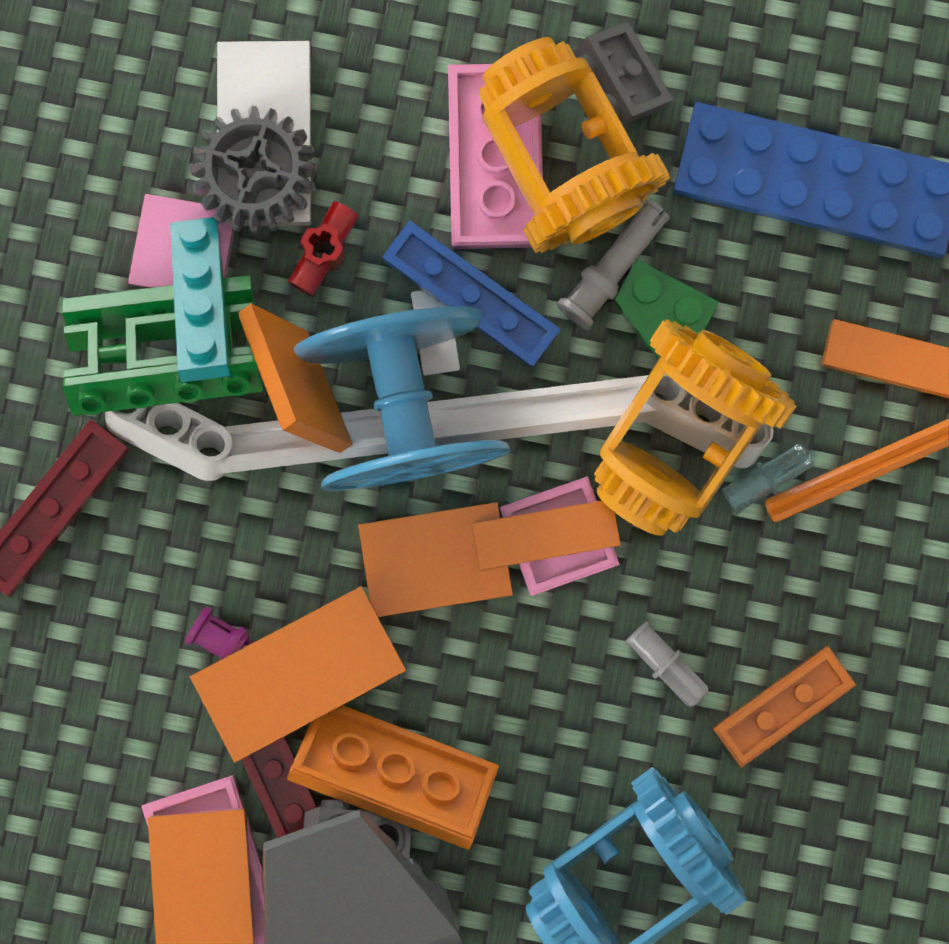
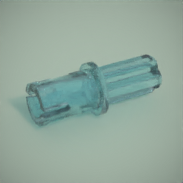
M797 444L764 465L759 461L755 464L756 469L739 480L723 487L721 490L734 512L738 514L770 493L777 495L780 486L812 468L814 461L806 447Z

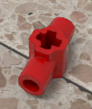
M333 201L320 226L306 230L300 241L304 254L288 280L292 287L308 296L314 297L328 271L341 268L346 258L343 245L359 218L355 211L339 202ZM325 241H329L333 253L330 256L323 253L322 258H318L314 246L317 243L324 246Z

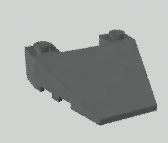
M360 809L263 843V944H465L457 916L446 889L438 882H431L423 874L421 866L412 858L408 860L397 850L396 843Z

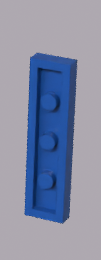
M410 220L382 256L383 262L444 306H466L480 309L483 318L476 329L531 369L534 368L560 333V328Z

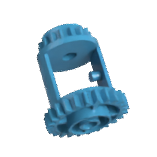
M651 767L631 782L633 785L632 789L638 796L637 801L544 867L545 878L529 890V894L533 899L526 905V912L543 944H621L599 906L569 868L594 850L604 864L620 854V851L611 838L638 819L663 860L693 896L688 902L629 943L654 944L711 902L715 908L718 907L722 914L725 913L727 915L746 901L745 891L738 883V878L730 870L729 864L734 861V858L715 827L690 795L685 791L678 795L676 790L671 788L665 777H662L657 770L655 771Z

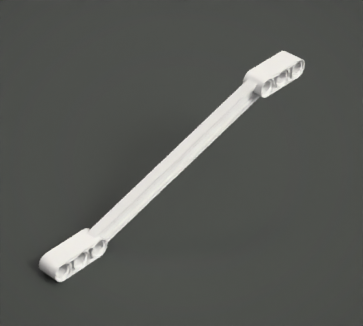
M666 373L633 421V423L646 422L703 452L706 451L712 441L728 451L745 426L716 411L690 394ZM648 375L427 402L436 446L462 442L502 440L616 426ZM655 393L663 395L668 401L658 398ZM179 403L149 406L137 409L132 413H121L119 411L105 412L106 426L116 437L206 481L217 480L223 477L225 473L388 453L381 411H376L375 409L341 413L353 443L352 446L341 453L283 431L278 420L223 427ZM697 414L705 416L710 422L703 421ZM765 422L762 424L734 467L747 468L756 462L773 437L774 431L772 427ZM170 426L179 432L173 435H165L160 433L158 429ZM211 447L217 449L220 454L209 457L199 451L203 448Z

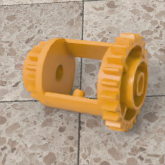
M551 37L533 40L507 53L484 72L482 80L485 86L479 89L480 94H478L486 108L482 115V120L534 214L533 220L525 224L526 227L523 229V232L535 253L539 251L543 253L548 249L554 250L561 244L567 245L570 242L572 245H578L608 232L641 210L643 207L642 202L647 200L646 197L658 192V188L666 184L665 181L670 179V174L659 154L654 155L652 153L646 157L645 155L639 157L585 58H576L569 44H565L564 41L556 45ZM575 93L588 117V120L581 123L583 134L589 140L598 136L610 159L582 172L550 193L515 126L545 113Z
M668 319L662 321L650 339V346L655 348V352L661 357L601 447L599 453L603 461L594 473L596 476L595 481L600 484L596 490L597 494L612 511L634 526L658 536L664 535L668 528L677 533L678 530L681 531L689 517H700L762 424L765 422L772 428L776 426L781 429L797 407L794 404L795 401L788 397V393L778 388L779 385L769 380L772 376L771 373L748 353L712 332L701 330L697 334L685 325L683 327L676 321L671 322ZM665 373L682 388L711 408L745 425L728 451L713 441L708 446L702 458L715 465L716 469L701 491L660 459L637 446L622 441L627 430Z

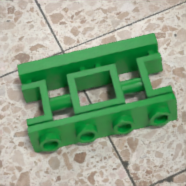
M250 275L223 279L230 376L181 382L178 373L177 356L141 360V343L176 338L173 285L62 299V315L66 324L64 326V335L70 352L88 350V367L64 370L63 391L71 414L74 416L96 415L102 412L133 408L143 409L149 406L180 402L189 403L203 399L242 396L261 392L263 390L262 378L251 347L235 348L234 331L244 330L238 312L250 303L256 306ZM126 337V344L103 347V340ZM127 363L126 371L103 373V366Z

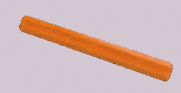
M949 419L766 499L765 507L768 515L773 522L781 521L948 447Z

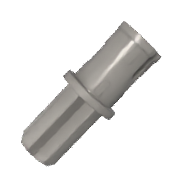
M647 621L625 640V643L654 671L651 676L654 679L659 676L687 706L692 707L696 705L707 694L708 686L679 657L682 652L679 649L674 652L649 626Z

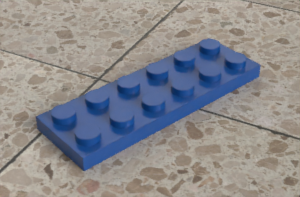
M695 101L672 194L938 259L945 256L949 241L948 162Z

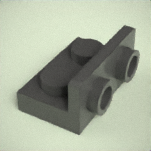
M629 22L587 36L573 52L576 58H585L624 129L635 120L665 109L673 101L671 94Z

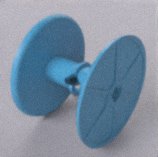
M445 306L381 315L320 332L301 341L294 347L295 355L300 360L308 363L333 364L369 360L375 390L379 397L374 402V409L381 411L389 456L350 466L326 476L321 483L322 490H355L415 480L482 464L511 452L510 446L500 440L471 441L436 446L427 404V401L433 398V394L431 391L424 389L417 350L452 340L472 331L481 323L483 318L480 309L466 306Z

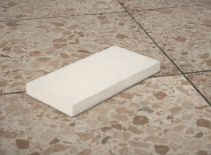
M310 41L217 42V117H221L226 125L233 122L231 110L234 108L239 110L242 119L249 118L248 111L253 105L258 108L260 118L264 119L266 112L272 108L276 110L278 115L277 124L283 118L291 117L294 121L292 132L304 129L307 134V140L303 145H311ZM253 138L239 141L230 147L229 150H244L250 145ZM272 140L270 145L272 152L270 161L280 165L282 171L291 173L292 157L283 146ZM260 161L259 163L256 162L253 169L245 168L249 179L253 177L255 171L263 172ZM219 167L217 174L219 188L227 196L237 200L239 195L237 189L239 178L229 175L227 169ZM265 189L258 195L255 203L267 201L276 196L281 190ZM300 192L299 194L306 199L308 206L305 210H302L292 205L290 209L295 220L288 223L281 214L275 217L278 226L311 225V193ZM232 215L223 223H231ZM245 220L243 226H249V220ZM260 221V226H268L267 221Z

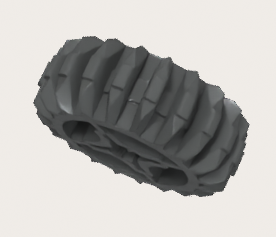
M252 105L248 111L249 118L242 119L239 110L233 108L231 110L233 122L226 125L221 117H216L214 120L219 131L216 135L208 130L202 131L201 137L208 147H194V156L202 162L191 165L190 172L193 176L201 178L193 184V189L197 195H205L201 205L206 211L217 208L214 218L218 223L225 222L232 215L231 227L234 231H240L245 220H249L251 232L258 234L260 231V221L266 220L270 230L276 231L278 224L275 217L282 214L284 219L291 223L295 220L290 209L292 205L302 210L306 209L308 206L307 201L299 193L310 194L315 192V183L307 178L317 175L318 167L317 164L308 162L316 153L312 145H303L307 140V134L304 129L292 132L294 121L289 116L283 118L277 124L278 115L276 110L272 108L266 112L264 119H261L258 108ZM253 138L246 149L241 151L229 150L230 147L239 141ZM272 140L283 146L292 157L291 173L282 171L280 165L270 161L272 153L270 145ZM260 161L263 172L255 171L253 177L249 179L245 168L253 169L256 162L259 163ZM219 167L227 169L229 175L239 178L237 185L239 195L237 200L230 198L219 188L217 175ZM269 188L281 190L273 198L255 203L258 195L263 190Z

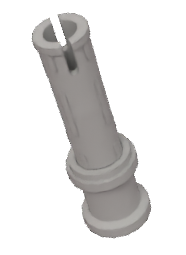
M645 201L642 209L597 265L584 268L581 272L582 280L567 298H560L557 302V307L569 320L586 330L593 326L592 318L607 299L612 300L618 294L619 286L617 283L663 225L670 220L666 212H663L661 215L659 214L663 208L652 201Z

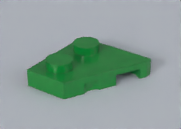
M636 259L614 301V304L624 318L630 321L636 329L640 340L648 350L652 351L658 360L661 356L655 352V348L650 346V339L663 320L676 321L683 327L685 325L698 334L701 330H705L719 301Z

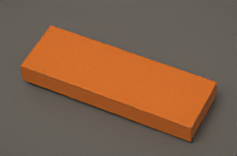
M836 319L831 321L821 362L822 367L949 398L948 347Z
M602 500L472 523L480 571L621 545L615 512Z
M825 646L712 727V730L737 765L742 768L855 687L856 684L829 646Z

